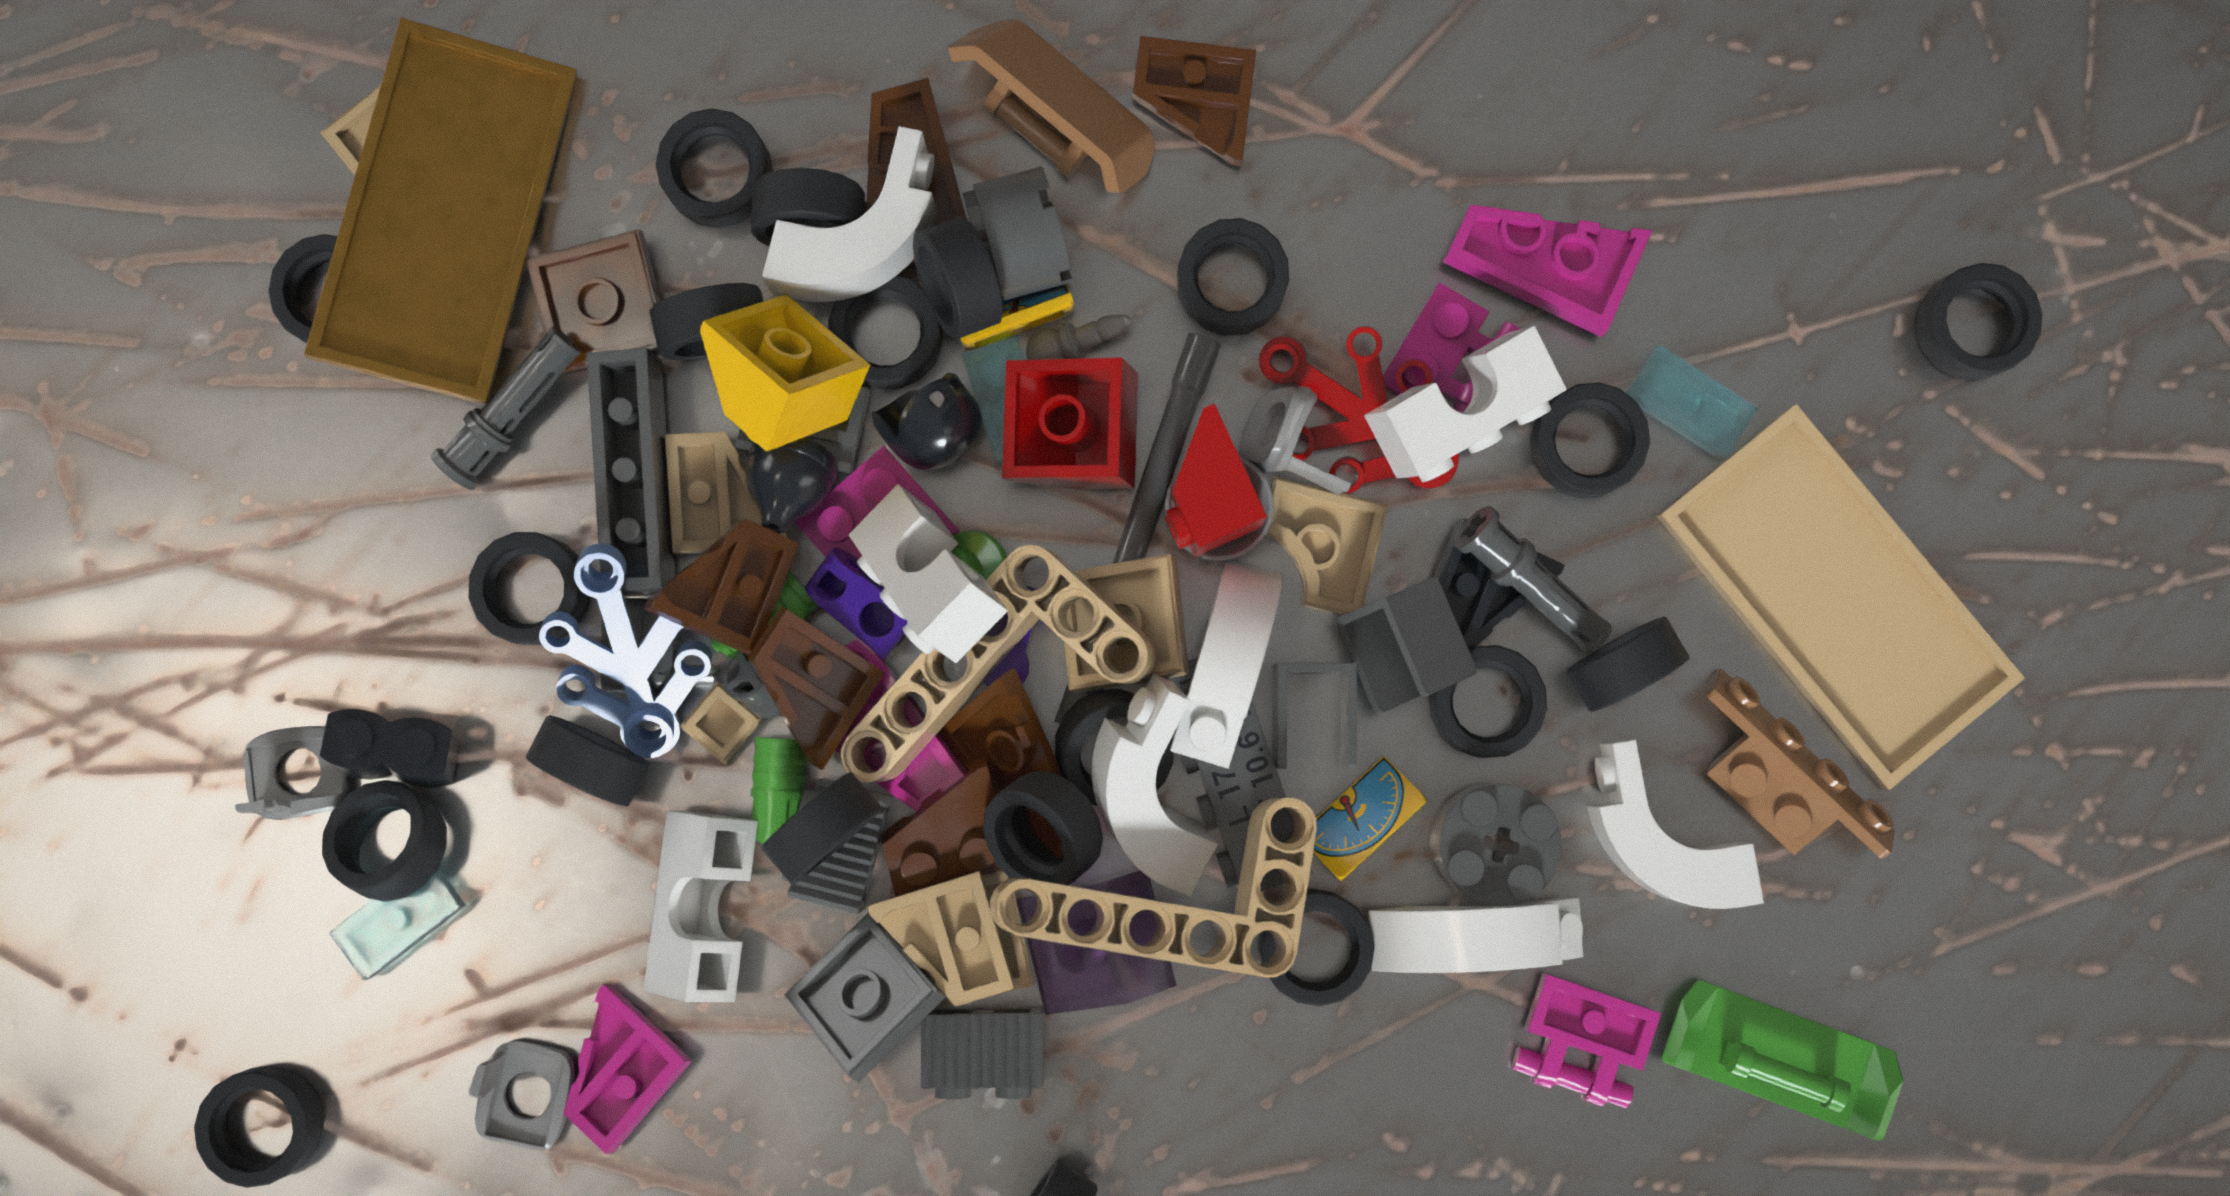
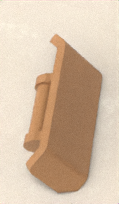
M1016 19L1001 20L977 28L947 46L951 62L975 60L998 79L982 107L992 116L996 117L998 115L1057 164L1056 169L1065 177H1070L1079 168L1087 154L1100 164L1105 189L1109 193H1124L1149 173L1155 152L1154 139L1150 128L1024 22ZM1016 94L1020 99H1022L1026 104H1028L1032 109H1034L1038 114H1040L1044 119H1046L1050 124H1052L1056 129H1058L1062 134H1064L1068 139H1070L1072 141L1071 144L1069 145L1059 135H1057L1053 130H1051L1047 125H1045L1041 120H1039L1035 115H1033L1029 110H1027L1023 105H1021L1017 100H1015L1013 98V95Z

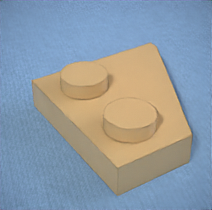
M726 432L665 435L673 555L703 553L738 521L744 519L751 520L762 526L759 508L748 491L746 469ZM785 532L779 533V534H781V535L787 537V535L785 534Z
M980 871L867 906L870 916L891 934L904 948L903 951L935 981L936 986L955 1006L1014 989L1013 978L997 925L990 912V902Z

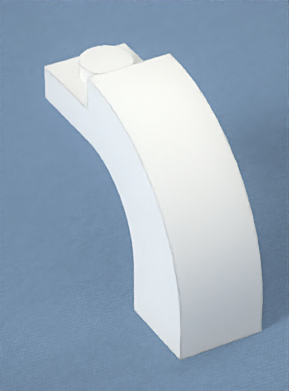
M898 127L881 194L875 204L858 219L833 228H816L776 220L762 278L772 295L783 296L787 294L794 300L808 302L845 300L868 293L884 285L910 264L914 259V234L933 226L938 213L932 192L924 191L928 190L934 170V154L928 153L922 131Z
M1236 560L1225 561L1209 613L1197 663L1187 692V697L1191 701L1176 728L1170 749L1171 752L1229 769L1244 718H1246L1271 634L1282 588V574Z
M1153 673L1146 688H1140L1132 698L1128 709V723L1126 726L1107 718L1104 719L1093 752V792L1102 819L1133 864L1157 883L1191 897L1218 843L1201 822L1174 812L1161 805L1158 801L1156 793L1158 765L1191 700L1174 682Z
M1620 740L1600 744L1602 757L1595 758V774L1600 791L1602 793H1609L1610 802L1590 805L1587 808L1592 826L1603 849L1625 875L1654 894L1691 906L1709 909H1730L1764 903L1753 843L1733 841L1691 848L1676 842L1658 826L1649 809L1636 740Z
M1558 897L1526 901L1508 906H1402L1368 911L1369 925L1375 946L1372 971L1399 973L1501 971L1561 965L1563 960L1583 957V926L1579 897Z

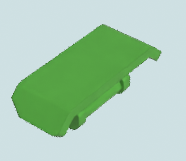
M1699 979L1681 1000L1662 1056L1664 1063L1676 1068L1698 1074L1878 1141L1883 1139L1886 1134L1904 1081L1896 1052L1891 1049Z

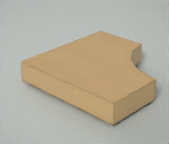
M1274 476L1270 487L1274 510L1265 538L1279 544L1295 561L1302 580L1301 605L1341 616L1363 607L1388 504L1345 493L1337 495L1325 488Z

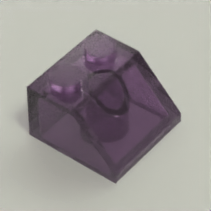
M1141 870L1109 875L1070 885L1156 901L1150 877ZM1034 895L1017 899L1023 923L1029 921L1036 911ZM1081 899L1070 907L1067 915L1070 929L1075 934H1084L1095 925L1097 912L1089 900ZM1149 910L1137 912L1131 918L1129 924V934L1136 944L1149 942L1154 937L1157 929L1154 915ZM1026 937L1045 1015L1128 1004L1177 986L1171 961Z

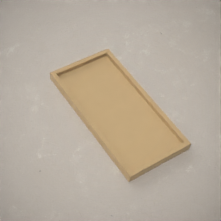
M1797 404L1789 407L1656 516L1881 790L1892 789L2025 679L2022 673Z

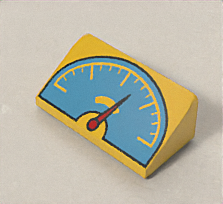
M1065 284L1005 301L1002 297L1003 314L1001 322L960 339L965 352L968 351L970 353L1068 317L1074 312L1072 295Z
M1382 756L1316 817L1317 831L1313 854L1337 880L1342 881L1416 813L1428 799L1385 756Z

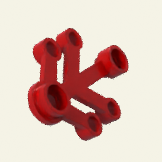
M1371 326L1357 327L1349 334L1346 341L1348 354L1356 360L1363 399L1308 363L1306 349L1296 338L1286 335L1277 336L1263 346L1259 355V366L1267 379L1278 384H1287L1293 381L1300 387H1309L1317 394L1319 400L1349 419L1313 427L1304 424L1301 432L1308 437L1309 447L1301 453L1293 451V457L1304 460L1315 450L1376 439L1364 415L1388 402L1379 357L1383 340L1375 328ZM1360 333L1371 334L1376 341L1374 352L1369 355L1357 353L1353 346L1354 338ZM1284 349L1291 353L1293 365L1290 370L1282 372L1273 367L1271 358L1276 350ZM1409 359L1399 366L1396 372V384L1403 393L1411 389L1402 379L1404 370L1410 366H1418L1424 371L1426 379L1423 385L1431 383L1432 372L1427 363L1420 359ZM1459 453L1451 457L1454 467L1434 479L1422 482L1419 476L1407 478L1414 485L1422 488L1440 487L1450 481L1455 475L1459 465ZM1350 456L1341 457L1333 463L1329 471L1330 474L1336 476V470L1341 465L1349 464L1355 467L1358 472V480L1350 485L1347 492H1343L1345 494L1355 492L1363 483L1396 477L1385 456L1359 461Z

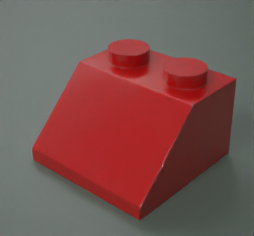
M1122 357L1006 360L1002 478L1008 481L1071 489H1135L1138 373Z
M1215 403L1202 410L1172 491L1171 509L1166 510L1167 516L1164 517L1178 549L1189 546L1194 558L1259 529L1267 518Z

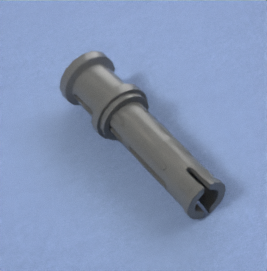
M551 327L535 349L504 382L493 398L482 409L475 408L464 416L465 426L445 449L437 448L433 452L431 459L435 465L457 484L469 490H474L480 481L478 478L479 473L498 451L506 452L511 447V441L513 440L511 433L518 426V423L532 410L562 372L582 353V350L577 347L578 345L555 327Z
M1485 506L1470 516L1455 537L1454 546L1462 553L1471 552L1490 569V578L1494 582L1505 587H1514L1551 622L1564 631L1585 653L1594 652V646L1589 643L1590 641L1597 648H1600L1611 634L1612 625L1593 611L1558 577L1541 564L1537 559V551L1533 543L1526 538L1518 539L1499 522V513L1491 506Z

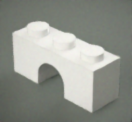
M1535 326L1508 332L1461 359L1473 385L1471 402L1463 413L1455 411L1448 405L1435 382L1412 387L1364 415L1397 479L1419 476L1422 482L1434 479L1454 467L1451 457L1466 448L1469 449L1471 454L1486 449L1503 438L1500 431L1502 427L1514 420H1517L1519 425L1529 423L1552 409L1548 401L1567 389Z
M899 484L849 534V537L862 554L857 561L858 565L873 581L885 588L879 594L881 599L895 614L907 620L908 623L903 627L904 633L926 654H930L936 649L957 663L1008 611L984 577L951 553L958 545V542L936 512Z
M667 810L644 991L683 1002H735L743 942L730 939L724 934L719 923L718 905L722 891L730 881L751 880L758 821L712 813Z

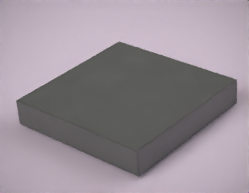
M869 912L785 994L786 998L847 1076L858 1083L946 997L927 973L911 960L903 951L904 948L879 922L877 923L870 916Z

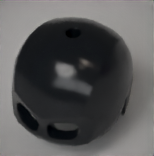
M951 372L946 373L941 379L930 382L920 390L906 392L885 407L872 412L873 425L886 445L899 459L917 470L940 469L954 463L971 448L982 428V415L975 398L967 390L957 374ZM936 391H939L944 396V401L939 408L929 399V396Z

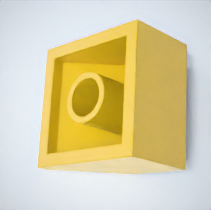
M787 294L703 320L700 328L724 415L744 431L750 440L760 445L766 452L847 421L870 367L867 361Z

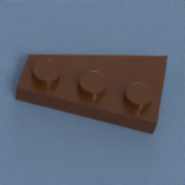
M929 78L873 92L871 96L867 159V198L864 214L875 204L881 194L898 127L900 126L922 131L928 153L934 154V170L928 190H924L932 192L938 212L934 225L959 216L967 220ZM913 259L904 269L915 267V260Z
M1015 667L995 680L952 717L938 732L968 772V765L974 760L982 757L986 758L994 795H997L1019 777L1033 771L1052 772L1065 778ZM1023 806L1022 811L1025 824L1032 837L1044 850L1057 857L1064 858L1061 840L1053 826L1041 814Z

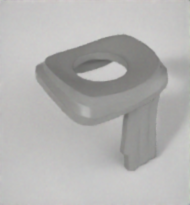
M1285 387L1264 394L1255 404L1245 426L1239 444L1241 457L1251 462L1261 472L1287 470L1337 495L1347 492L1351 485L1350 482L1292 456L1303 425L1313 404L1317 401V394L1309 387ZM1284 405L1285 413L1278 433L1269 444L1265 445L1267 426L1274 413Z
M300 726L277 729L252 739L246 745L244 751L245 779L249 802L234 804L236 812L255 813L267 819L282 820L334 810L341 800L350 793L349 776L338 772L320 757L325 727ZM297 748L311 751L318 758L321 766V775L316 786L309 792L301 795H293L284 791L276 777L277 764L281 757L288 751Z
M510 1041L498 1046L488 1061L476 1067L475 1075L472 1077V1085L468 1089L471 1097L478 1098L474 1118L478 1134L486 1139L535 1150L550 1149L561 1135L567 1119L563 1112L570 1087L575 1082V1068L572 1058L561 1049L523 1041ZM522 1072H534L542 1076L548 1082L551 1090V1102L547 1110L542 1115L534 1118H524L515 1114L509 1108L506 1100V1088L509 1081L515 1075Z

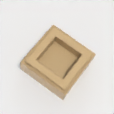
M717 681L682 722L680 728L723 764H729L765 721V718L755 715L746 707L745 703L733 698L725 690L724 684L721 681Z

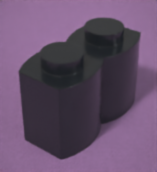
M343 709L327 715L320 757L335 770L349 777L372 780L393 775L407 784L432 788L453 783L460 741L451 729L431 719L410 717L389 722L384 717L370 711Z

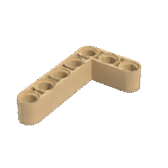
M1036 545L1018 547L1006 557L986 580L1008 610V623L1004 631L996 636L986 633L965 654L968 662L967 670L958 681L953 682L946 676L943 668L945 655L936 649L930 654L922 652L847 736L841 750L842 765L847 773L852 772L862 782H881L896 778L909 766L1039 619L1101 676L1111 682L1134 684L1147 678L1156 663L1157 655L1154 644L1148 636L1059 555ZM1043 558L1049 569L1048 580L1040 589L1030 591L1024 584V569L1032 560ZM1086 598L1093 606V621L1085 630L1075 632L1068 624L1067 611L1073 602ZM1130 639L1138 647L1139 660L1134 669L1122 674L1112 665L1111 652L1119 641ZM917 693L925 700L927 712L923 722L914 727L905 718L904 705L911 695ZM874 738L883 743L887 753L886 761L878 771L871 769L864 757L867 744Z
M1296 798L1268 799L1261 802L1253 810L1248 825L1234 914L1027 878H1010L1002 882L992 894L990 912L995 923L1003 930L1023 937L1260 977H1277L1288 971L1297 955L1317 831L1316 817L1313 810L1304 801ZM1281 808L1287 810L1294 820L1293 834L1283 843L1273 836L1270 824L1273 815ZM1275 869L1282 875L1285 881V889L1280 899L1270 904L1263 898L1260 884L1263 876L1268 871ZM1018 889H1028L1036 900L1034 916L1023 924H1014L1006 913L1007 899ZM1087 899L1094 905L1097 912L1095 925L1084 934H1075L1068 924L1067 915L1069 909L1075 902ZM1149 910L1156 920L1157 929L1155 935L1147 943L1136 944L1129 934L1131 918L1139 911ZM1208 920L1216 931V941L1209 952L1198 955L1190 944V934L1197 923ZM1268 931L1274 939L1275 951L1268 962L1258 965L1252 958L1250 946L1253 938L1258 933Z

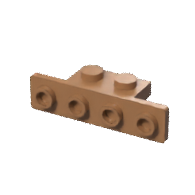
M1719 669L1710 679L1706 696L1745 734L1709 765L1707 775L1794 856L1837 820L1844 824L1880 859H1884L1893 849L1895 830L1893 829V821L1888 813L1877 802L1871 799L1864 801L1849 787V781L1844 772L1834 762L1827 758L1820 760L1804 745L1805 740L1800 731L1790 721L1782 717L1776 719L1760 704L1761 699L1758 693L1747 681L1738 676L1732 678L1723 669Z

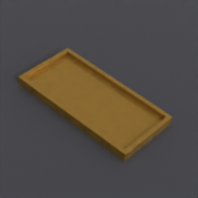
M400 17L304 355L307 359L486 405L576 82L577 69Z

